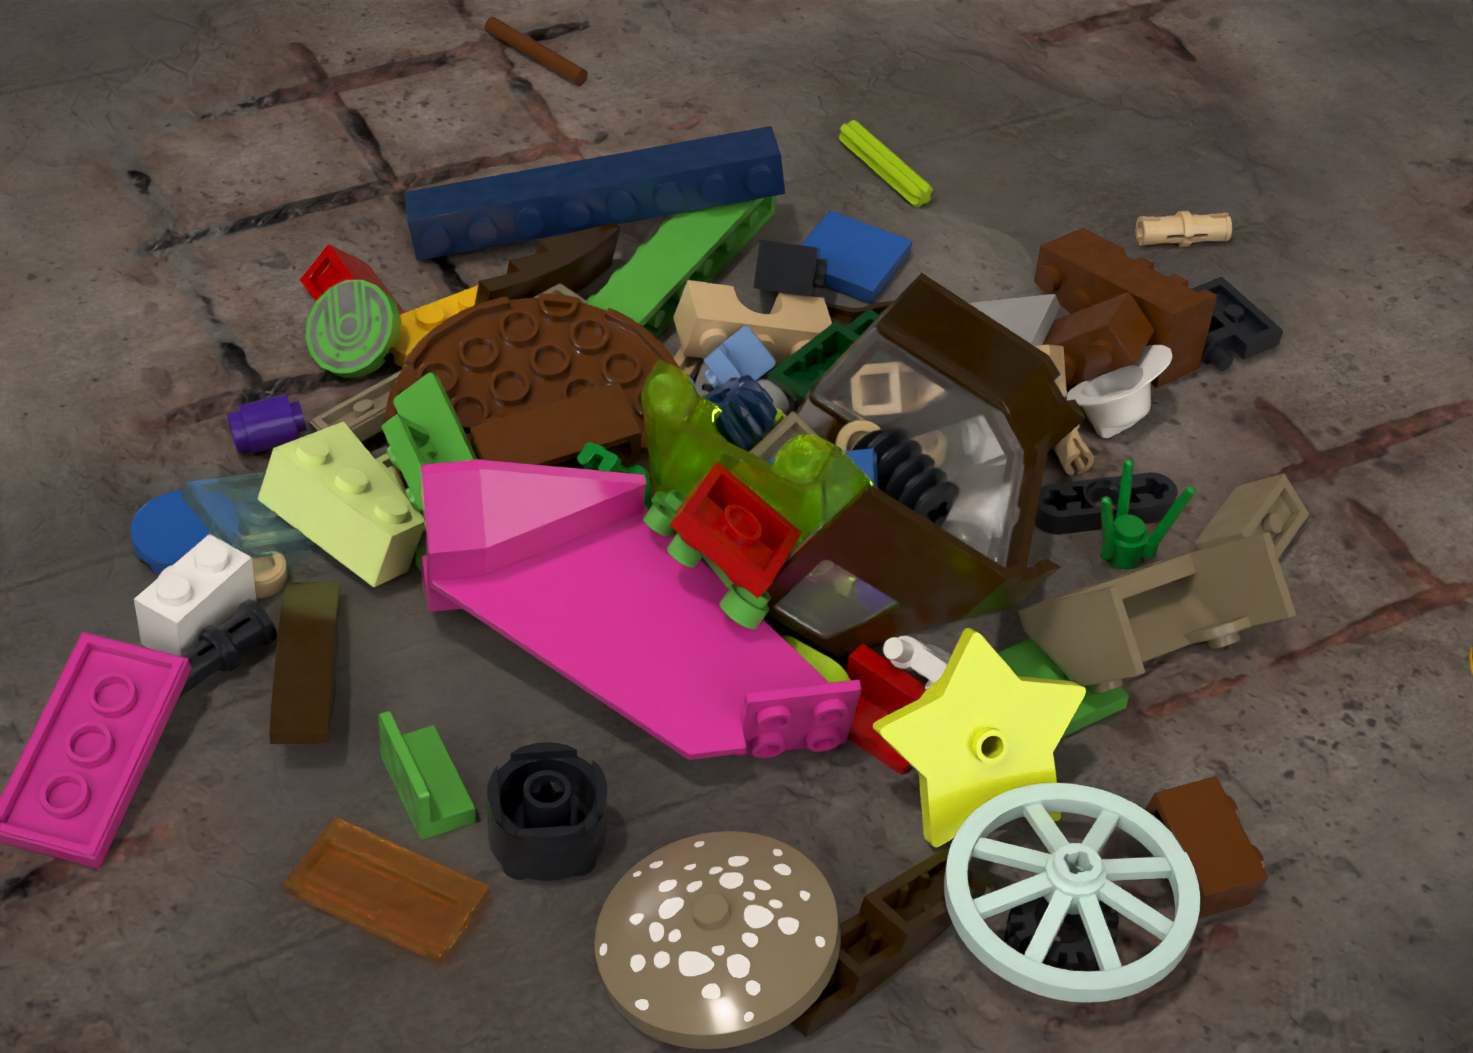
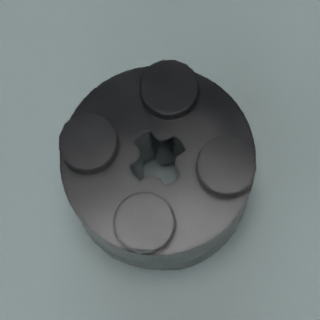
M552 742L526 745L510 753V761L505 763L499 770L496 766L490 774L487 785L488 840L494 856L502 864L503 872L508 877L515 880L528 878L552 881L571 876H583L591 872L595 867L596 859L603 849L606 837L607 782L601 767L593 760L591 765L578 757L577 749L565 744Z

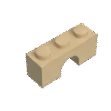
M687 280L673 317L683 356L705 358L743 326H749L775 358L776 364L774 367H777L832 324L824 298L779 292L771 313L761 314L741 304L736 296L734 286Z

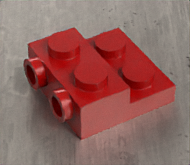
M718 461L692 488L675 512L676 516L670 523V526L681 535L688 546L701 551L725 572L731 582L745 588L757 599L772 584L802 534L798 528Z

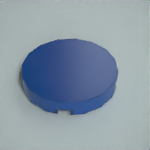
M178 490L153 498L136 512L130 526L134 555L140 562L142 559L148 563L150 570L159 575L165 568L174 565L209 534L236 549L240 541L236 511L227 500L208 491Z

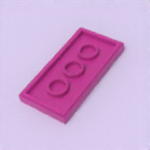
M82 632L0 797V843L100 869L192 670L189 659Z

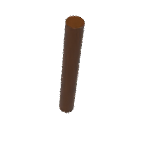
M490 17L485 24V31L576 85L580 86L586 81L588 76L587 70L495 17Z

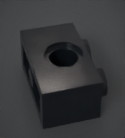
M760 240L753 288L814 297L816 287L825 288L828 260L820 258L821 250L817 247Z

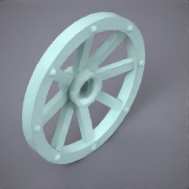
M1043 783L1013 789L992 798L976 809L959 828L952 841L945 868L944 896L947 910L958 935L968 949L984 965L1003 979L1022 989L1052 999L1070 1002H1104L1131 996L1150 988L1167 976L1182 960L1192 940L1200 911V891L1195 869L1189 856L1182 850L1172 832L1153 815L1135 803L1110 792L1089 786L1067 783ZM1048 812L1082 814L1097 818L1081 844L1069 843ZM1025 816L1050 854L987 839L986 837L1005 823ZM1115 827H1118L1142 843L1154 857L1101 859L1099 853ZM971 857L1039 874L972 900L967 870ZM1168 878L1175 902L1174 922L1111 881ZM1042 896L1049 903L1025 955L1003 942L983 920ZM1101 900L1162 940V942L1146 956L1122 966L1099 901ZM1066 914H1080L1100 971H1072L1043 964Z

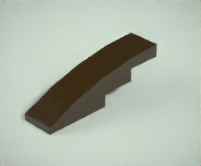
M611 223L538 240L536 253L509 260L505 275L479 281L475 305L506 296L509 300L534 298L539 293H543L557 284L564 285L574 293L579 292L611 267L620 227L616 223Z
M285 582L275 656L269 731L270 744L329 743L336 692L335 666L338 651V618L341 604L340 582Z
M945 848L864 896L859 913L840 924L841 945L835 970L817 1000L801 1016L791 1022L805 1037L853 1006L883 983L952 924L944 896V876L949 854ZM968 869V885L973 900L985 893L987 884Z

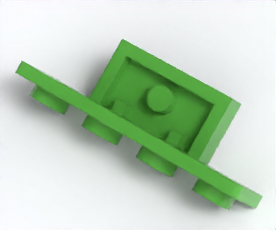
M433 373L426 374L396 396L393 404L398 414L381 425L390 444L387 447L388 456L392 463L403 473L409 486L406 489L407 498L415 510L422 515L424 513L421 498V465L478 460L439 377Z

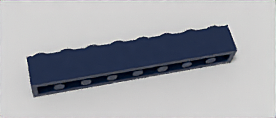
M772 126L407 191L405 192L407 222L416 260L419 261L568 234L611 223L623 224L786 193L781 153Z

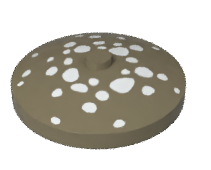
M736 831L711 832L683 838L654 851L633 866L619 880L606 899L598 918L594 942L595 957L608 997L619 1013L634 1027L646 1035L675 1046L694 1049H722L740 1046L767 1037L789 1025L810 1008L827 986L835 970L841 945V929L836 902L826 878L812 861L801 852L786 843L760 834Z

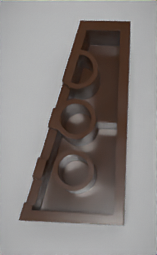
M1084 228L1040 246L1034 283L1047 294H1056L1059 304L1070 314L1130 292L1155 329L1145 346L1164 345L1171 349L1173 355L1170 365L1150 382L1155 388L1199 369L1218 295L1206 289L1197 292L1188 287V280L1176 274L1167 277L1154 270V263L1143 257L1133 260L1125 255L1124 248Z

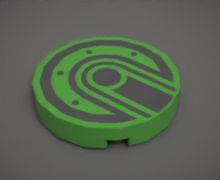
M362 279L345 280L329 288L315 302L307 319L306 342L310 355L320 367L343 378H361L378 370L387 361L383 358L388 354L390 348L395 349L400 338L401 318L397 304L382 288Z

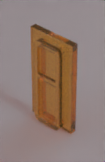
M336 816L282 884L284 892L438 964L441 963L463 930L468 927V923L490 894V886Z

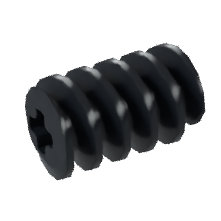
M898 426L887 431L875 430L863 436L854 444L852 451L873 449L877 454V482L879 490L939 527L946 521L952 506L958 499L960 489L955 482L947 481L946 472L942 468H934L935 462L929 454H922L923 449L918 441L910 440V434L906 428Z

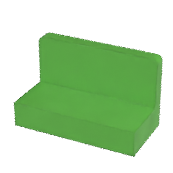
M390 711L378 714L381 758L420 840L422 841L476 823V808L435 726L432 725L401 735Z

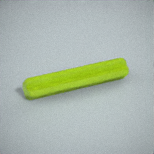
M852 120L840 127L839 140L911 205L920 207L924 203L928 204L932 199L930 196L933 191L932 186L856 120Z

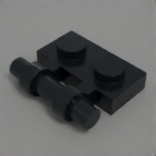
M1223 277L1192 288L1197 292L1206 289L1218 295L1209 327L1212 332L1207 335L1201 358L1203 363H1211L1219 371H1225L1232 365L1234 360L1233 356L1226 350L1232 349L1244 360L1280 344L1283 330Z

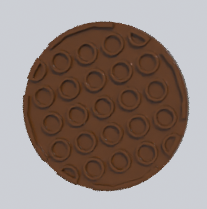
M539 293V298L509 300L506 296L464 309L433 328L417 343L407 355L405 365L400 371L395 384L390 389L385 423L398 414L393 404L396 396L426 374L433 373L437 375L471 444L470 427L479 425L490 417H506L529 410L540 402H556L579 395L590 387H605L620 383L642 431L640 460L623 466L630 468L639 465L650 473L653 497L657 491L669 493L671 489L679 491L691 463L694 438L691 436L692 432L686 423L691 415L690 412L693 406L690 399L689 386L673 356L655 336L633 319L612 308H608L606 311L581 303L578 297ZM386 438L387 447H388V446H390V444H389V442H388V440H387V438ZM390 460L395 477L406 495V489L409 486L405 477Z

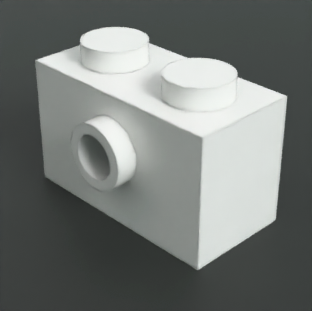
M210 534L207 535L174 565L165 568L158 579L134 598L141 644L152 650L180 656L199 643L198 638L204 628L209 625L217 627L239 612V605L247 599L257 602L252 557Z

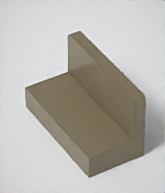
M1284 473L1242 484L1234 488L1195 541V544L1200 550L1270 532L1279 559L1308 517L1309 512Z

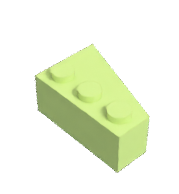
M344 421L273 448L258 496V500L372 587H376L408 572L425 526V520Z

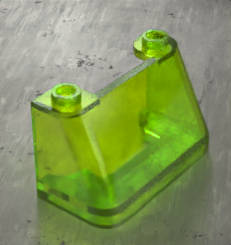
M661 359L657 360L642 389V407L651 478L655 489L665 493L675 489L688 495L692 488L718 461L802 532L786 562L864 486L869 483L876 487L841 447L818 436L803 434L788 440L779 451L773 464L729 443L719 434L716 428L715 419L717 420L722 410L716 404L702 398L696 392L693 380L685 372ZM823 560L812 571H820L832 562L830 560Z

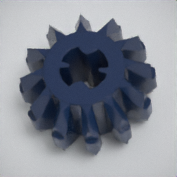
M750 375L740 378H730L725 384L721 386L716 385L712 392L703 395V400L693 406L686 424L692 432L691 436L704 452H707L714 460L725 457L729 459L734 458L742 450L748 451L752 444L761 441L762 435L772 429L774 425L773 420L778 411L773 405V399L765 388H762Z

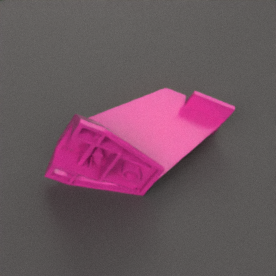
M479 459L421 465V498L427 542V555L422 556V586L429 612L464 609L688 760L735 754L736 757L753 755L756 758H771L787 750L808 748L814 752L831 750L839 744H846L862 691L860 680L829 683L766 621L762 620L757 629L752 630L731 619L719 605L728 588L717 574L701 559L695 568L687 567L678 562L667 551V547L676 535L673 533L671 537L662 536L644 522L643 518L649 511L644 505L646 491L645 475Z

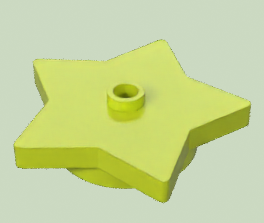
M965 628L941 678L935 681L923 693L920 699L873 723L874 731L903 757L919 775L924 839L932 846L940 847L953 839L964 821L976 809L992 798L1024 786L1057 783L1053 751L1086 694L1085 687L1072 681L1017 676L980 633L971 628ZM1048 812L1053 821L1061 819V812Z

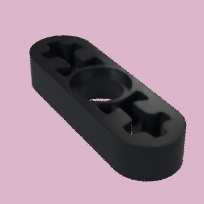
M1159 473L1133 474L1128 515L1137 516L1145 524L1161 522L1176 501L1177 486L1170 478ZM1121 476L1049 484L1041 487L1035 526L1046 533L1054 535L1101 530V507L1095 505L1092 500L1108 496L1118 505ZM1117 507L1112 508L1113 521H1115Z

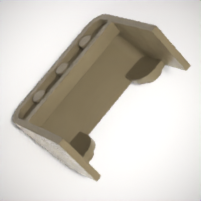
M1270 532L1166 558L1017 610L1023 631L1072 682L1081 686L1089 685L1091 694L1115 689L1124 685L1123 678L1146 673L1142 662L1203 641L1208 642L1209 649L1227 646L1241 640L1238 632L1240 630L1296 616Z

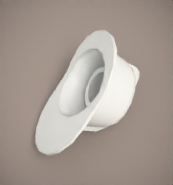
M1164 345L1145 346L1134 364L1080 383L1068 392L1067 400L1075 399L1078 405L1082 406L1089 422L1094 426L1096 433L1100 437L1109 438L1133 426L1150 411V382L1170 365L1173 358L1171 349Z

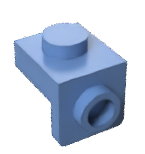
M743 326L710 352L703 360L709 367L704 371V375L714 389L716 385L721 386L734 377L740 378L741 376L750 375L756 381L776 364L775 358L749 326Z

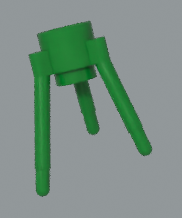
M1126 459L1123 463L1115 521H1113L1111 498L1105 496L1101 499L1102 547L1100 558L1119 569H1133L1142 563L1143 557L1155 558L1160 542L1195 494L1193 486H1187L1154 532L1149 536L1145 523L1137 516L1128 515L1134 462L1132 459Z

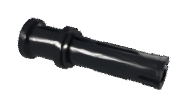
M251 599L245 600L239 605V612L217 627L209 625L204 628L201 635H199V643L180 655V657L189 659L192 670L179 698L218 670L226 672L237 668L240 664V658L261 643L268 645L277 639V631L272 620L258 603Z

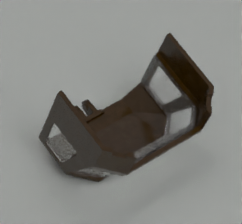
M921 272L810 388L796 414L833 452H836L835 442L839 431L846 424L855 420L873 422L884 431L898 426L906 428L910 434V440L918 441L923 449L922 454H929L935 462L934 468H942L946 472L947 481L955 482L960 489L958 499L952 506L946 521L939 527L868 483L825 524L818 526L789 554L774 581L766 590L771 596L770 601L767 603L769 607L767 615L838 658L848 657L862 644L872 650L883 648L885 642L893 637L898 638L937 626L988 616L1013 608L1061 567L1049 559L1040 560L1034 566L1027 567L1047 453L1086 417L1075 399L1066 401L1054 381L1061 374L1051 357Z

